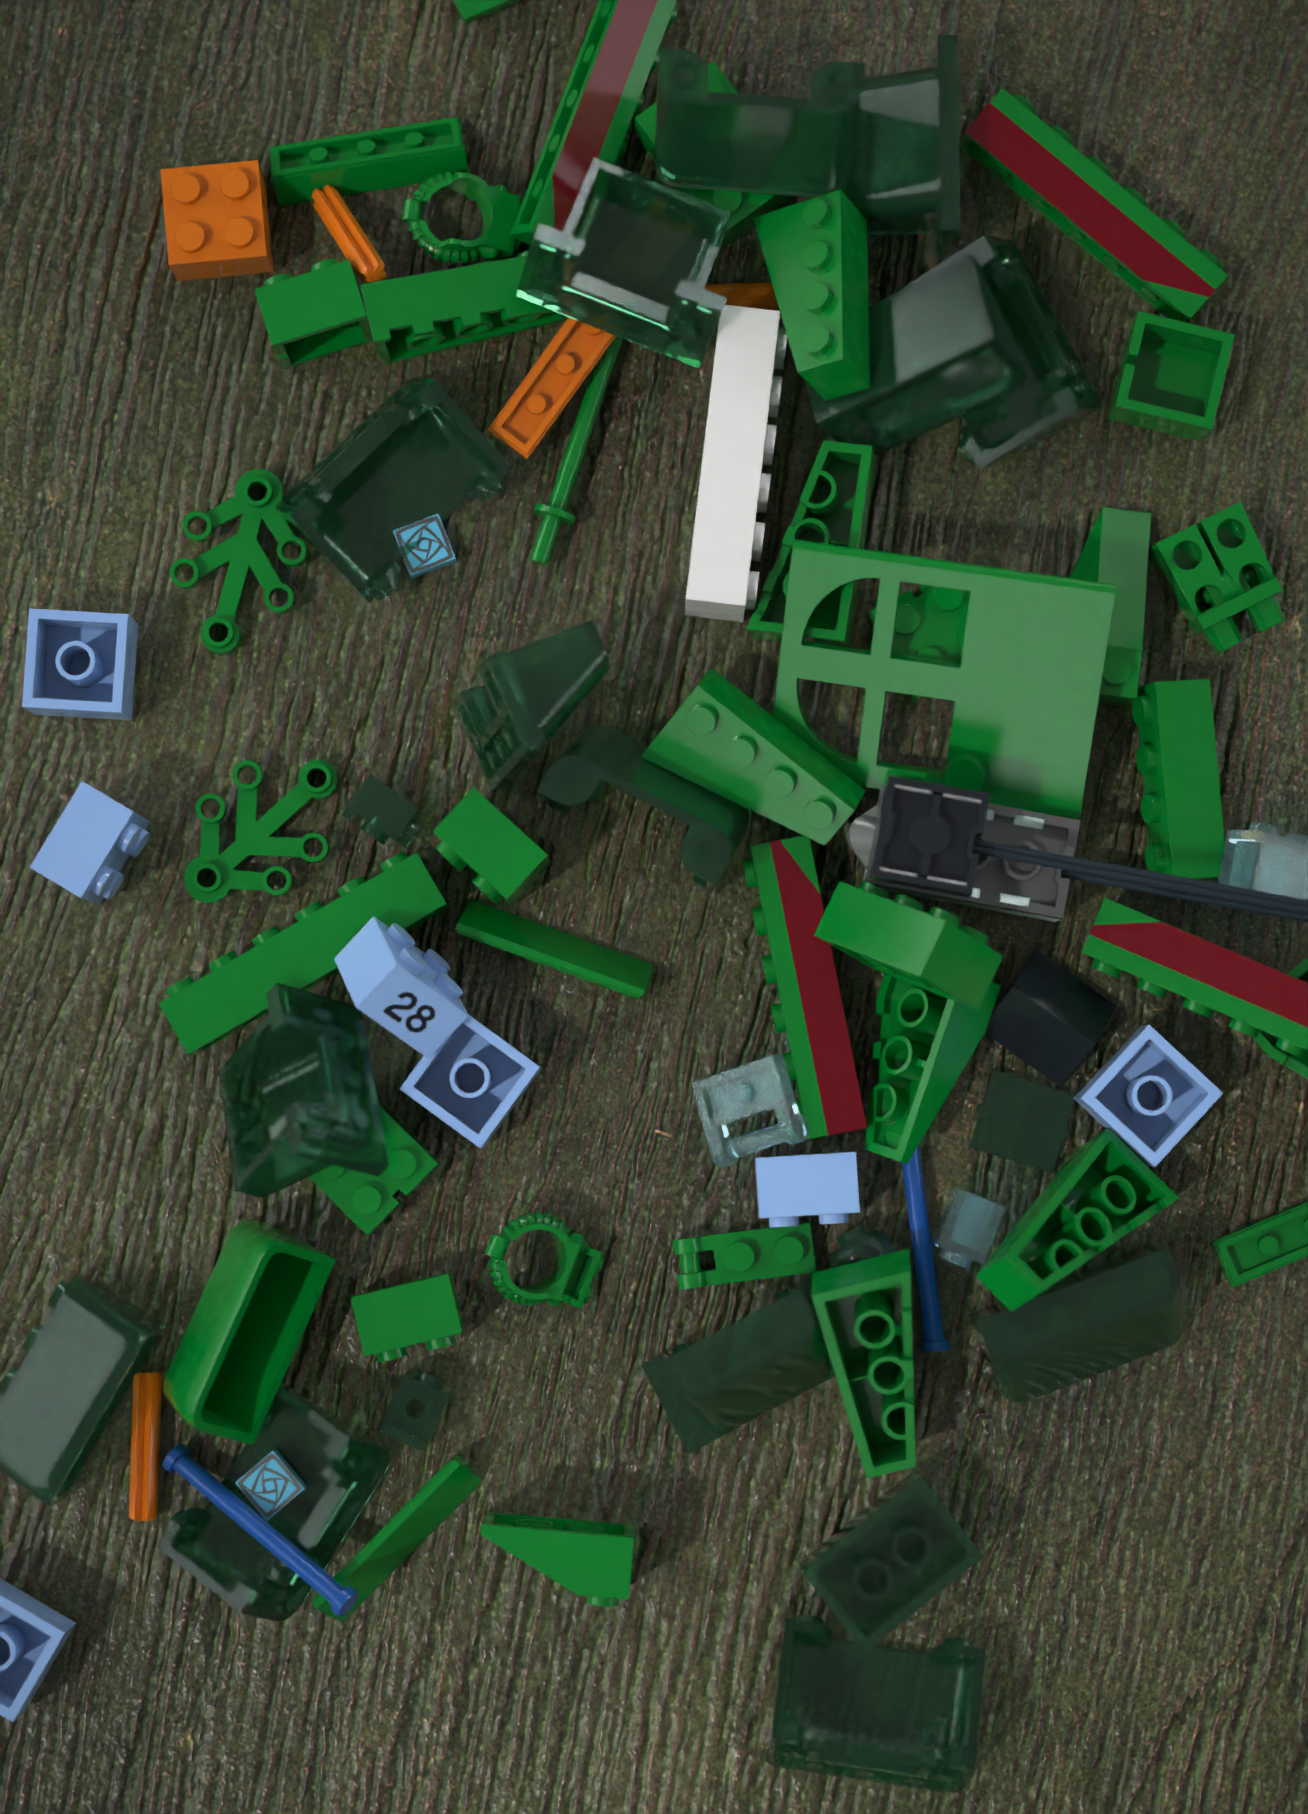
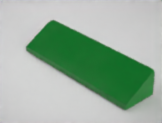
M460 117L269 147L272 181L277 201L283 206L314 201L311 197L313 191L316 188L323 189L326 185H332L340 196L421 184L425 183L429 178L434 179V175H443L444 172H451V174L454 171L469 173Z
M475 900L468 903L455 929L460 936L638 1000L640 998L643 999L653 972V965L648 962Z
M459 1454L457 1456L454 1455L333 1576L344 1588L351 1586L359 1593V1597L353 1607L344 1616L338 1617L331 1611L332 1604L318 1592L312 1599V1605L317 1610L337 1620H345L480 1485L481 1477Z

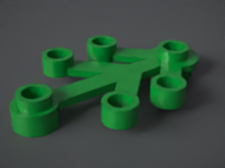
M254 469L243 474L236 483L235 494L232 498L206 513L201 511L189 513L184 518L182 524L185 535L192 542L204 543L213 536L215 529L242 516L238 533L192 560L188 558L178 559L170 567L169 574L172 582L180 589L191 590L200 583L201 578L229 563L216 613L203 623L200 631L202 643L215 655H230L241 644L242 631L235 622L250 567L265 592V604L273 613L279 615L286 614L295 605L296 599L293 591L288 585L281 582L257 541L262 520L278 542L277 554L284 565L290 568H297L302 566L308 558L307 546L302 539L294 536L279 510L284 498L282 484L273 473L264 469ZM256 485H263L267 488L266 496L259 501L252 500L250 498L251 489ZM198 519L205 520L207 523L206 531L201 535L191 534V524ZM297 544L301 547V554L297 559L289 560L285 558L284 550L288 545ZM184 566H190L194 570L193 578L188 582H180L177 578L179 569ZM280 590L287 592L289 598L284 606L276 607L272 605L271 598L275 592ZM224 625L228 628L226 639L220 642L212 640L211 632L214 627Z
M316 759L307 762L299 772V783L258 820V788L264 781V773L262 768L253 761L244 760L239 762L232 772L233 781L238 786L235 841L221 854L220 822L227 815V804L220 796L212 793L205 794L199 798L196 803V813L202 820L200 856L193 859L187 865L184 872V885L190 896L203 903L221 901L231 890L266 891L273 896H284L293 887V877L287 869L281 866H272L265 872L234 869L248 856L303 858L310 863H320L327 858L330 846L327 839L319 833H308L302 838L271 837L311 799L326 800L336 793L339 787V775L336 769L324 760ZM247 767H252L257 772L256 780L249 785L242 784L240 781L241 771ZM322 770L326 774L325 784L318 788L312 787L309 784L310 774L313 771ZM211 800L218 801L220 804L219 814L213 818L206 817L203 812L204 805ZM312 839H318L323 844L321 854L316 857L308 856L305 851L306 844ZM207 869L214 870L217 876L215 884L211 887H203L199 880L201 873ZM276 872H281L286 877V884L280 890H273L269 886V878Z

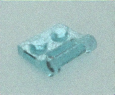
M783 1054L771 1055L691 1083L710 1154L714 1163L719 1168L736 1164L739 1157L784 1142L794 1145L807 1140L809 1136L807 1122L798 1111ZM775 1110L778 1124L736 1138L729 1136L727 1125Z

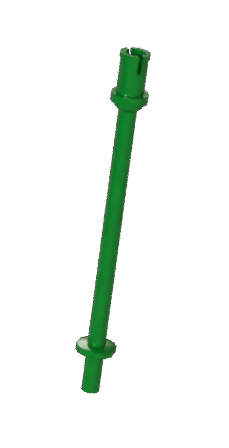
M644 193L636 223L658 193ZM628 322L591 372L548 504H537L534 507L533 512L543 518L530 557V561L536 564L549 565L561 525L572 526L575 523L576 517L566 510Z

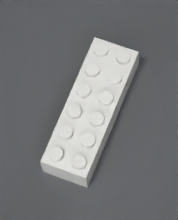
M723 304L720 307L685 600V615L743 622L745 609L755 610L759 572L750 571L751 561L760 562L765 530V523L755 521L756 513L766 514L771 474L761 473L762 465L772 466L777 425L767 424L768 417L777 418L782 386V376H774L773 369L783 370L787 344L786 330L784 327H779L780 311Z

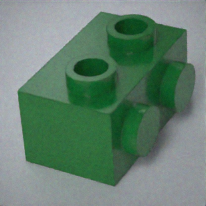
M452 1271L350 1297L364 1357L377 1354L378 1362L407 1356L406 1346L425 1342L427 1351L456 1344L455 1334H460L465 1330Z

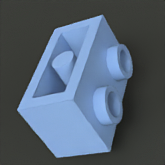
M856 1152L754 1157L758 1217L769 1218V1227L799 1226V1216L819 1215V1224L848 1223L849 1213L860 1212Z

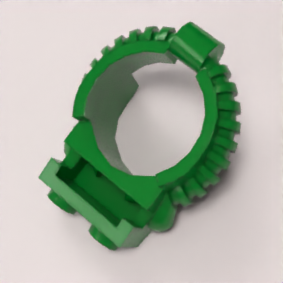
M454 171L453 174L451 172H444L443 175H434V179H427L426 184L422 183L418 187L419 191L416 190L413 193V199L404 200L402 222L410 225L408 229L414 235L412 236L414 242L417 241L419 243L417 246L420 249L423 248L425 254L433 255L432 258L436 260L440 258L442 262L446 263L448 260L451 263H458V261L466 263L468 259L470 261L476 260L477 256L489 259H509L513 252H518L520 240L510 236L521 206L519 205L520 196L508 193L507 188L502 184L489 187L487 182L479 176L467 172L461 173L460 171ZM444 191L458 192L465 195L472 202L476 200L483 219V228L479 237L474 240L448 238L444 241L439 240L429 230L426 221L421 220L423 206L432 196Z
M531 1212L525 1213L524 1217L520 1215L516 1217L517 1220L514 1221L512 1219L509 1221V1225L501 1229L503 1231L501 1234L496 1235L492 1233L485 1254L491 1257L489 1267L492 1268L490 1276L494 1277L492 1282L498 1286L497 1290L499 1293L503 1292L504 1298H510V1302H518L522 1306L525 1303L528 1306H534V1303L541 1305L545 1301L549 1305L556 1307L564 1301L580 1309L583 1303L585 1304L589 1301L592 1293L590 1284L593 1276L598 1274L602 1268V1252L585 1245L583 1235L580 1233H570L568 1225L564 1226L565 1222L561 1219L557 1220V1216H549V1213L546 1212L543 1214L540 1212H534V1214H531ZM531 1230L549 1231L557 1244L559 1254L557 1267L540 1284L531 1286L514 1284L507 1272L506 1261L504 1260L510 1241L514 1242L520 1235Z

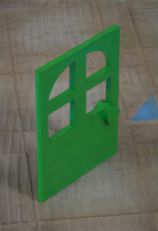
M794 539L773 717L861 787L881 789L883 784H886V779L890 775L990 794L989 804L1080 819L1117 584ZM880 578L871 650L803 641L809 617L827 594L853 580ZM901 581L970 591L961 663L892 654ZM799 678L866 688L857 757L835 750L825 743L813 730L802 708L799 695ZM887 691L955 701L945 771L878 761Z

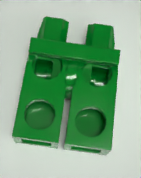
M1241 501L1200 521L1197 525L1194 524L1157 542L1149 549V555L1155 566L1161 568L1183 614L1189 621L1188 624L1194 636L1202 632L1216 654L1243 641L1232 617L1245 610L1257 634L1284 621L1280 604L1275 596L1283 590L1277 578H1274L1271 566Z

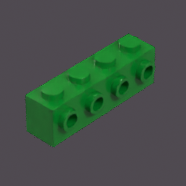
M1210 679L1160 681L1138 687L1137 699L1132 701V717L1138 725L1140 746L1136 752V764L1143 777L1144 795L1141 799V815L1144 822L1147 823L1149 844L1145 851L1147 869L1149 871L1198 880L1227 877L1228 871Z

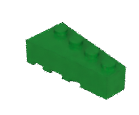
M841 189L754 217L753 221L797 372L825 401L870 388L866 218Z
M544 249L527 250L518 254L516 258L498 261L489 260L470 266L360 284L373 340L383 366L563 322L570 316L569 303L556 252H545Z
M823 440L799 499L800 503L795 516L783 538L782 548L773 570L770 571L763 587L764 592L757 609L752 614L747 626V631L753 639L782 641L794 539L864 549L877 460L873 446ZM859 579L835 588L819 602L809 617L803 641L850 647Z
M712 667L641 755V758L824 846L855 811L866 791Z
M1107 1128L1073 1153L975 1276L1012 1312L1178 1200L1179 1197Z
M910 1248L812 1273V1300L866 1478L916 1467Z

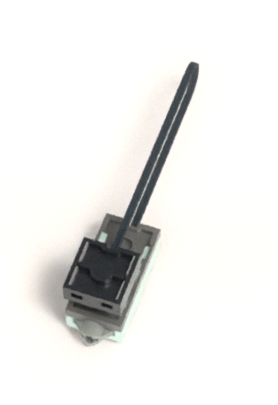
M889 775L886 779V784H883L879 790L877 805L856 818L847 832V842L850 848L865 866L863 881L893 893L1057 922L1064 917L1070 879L1308 922L1307 899L1074 857L1080 820L989 804L990 794Z

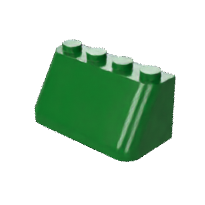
M245 1219L230 1231L163 1383L165 1397L184 1422L203 1433L254 1445L336 1261L335 1258L271 1224L256 1219Z

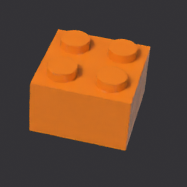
M258 160L160 169L168 263L178 281L274 272L266 177Z

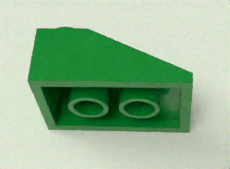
M486 1512L481 1523L480 1535L576 1595L588 1596V1604L615 1607L618 1606L619 1599L629 1600L635 1524Z

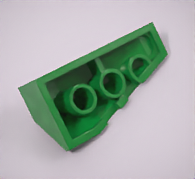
M1103 507L1070 578L1117 584L1098 703L1129 706L1132 701L1137 699L1143 649L1151 513Z
M884 974L876 999L875 1014L881 1015L880 1041L873 1042L872 1059L878 1060L876 1085L869 1092L865 1150L908 1164L984 1036L1001 985L991 982L977 1011Z

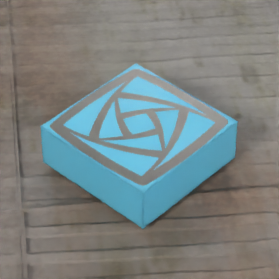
M439 514L393 530L411 579L457 562Z
M276 1448L235 1482L266 1521L307 1487Z

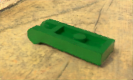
M810 1222L799 1223V1226L766 1227L672 1240L674 1255H679L681 1274H677L679 1290L816 1272ZM713 1250L716 1269L701 1271L699 1252Z

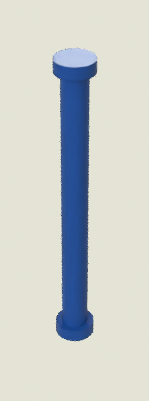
M918 1145L908 1164L902 1162L901 1164L924 1341L919 1343L921 1353L949 1350L950 1342L948 1338L944 1339Z
M184 1444L176 1445L167 1454L162 1466L169 1473L177 1472L315 1589L332 1604L331 1611L338 1617H342L353 1607L359 1597V1593L351 1586L344 1588L192 1459L190 1457L191 1450Z

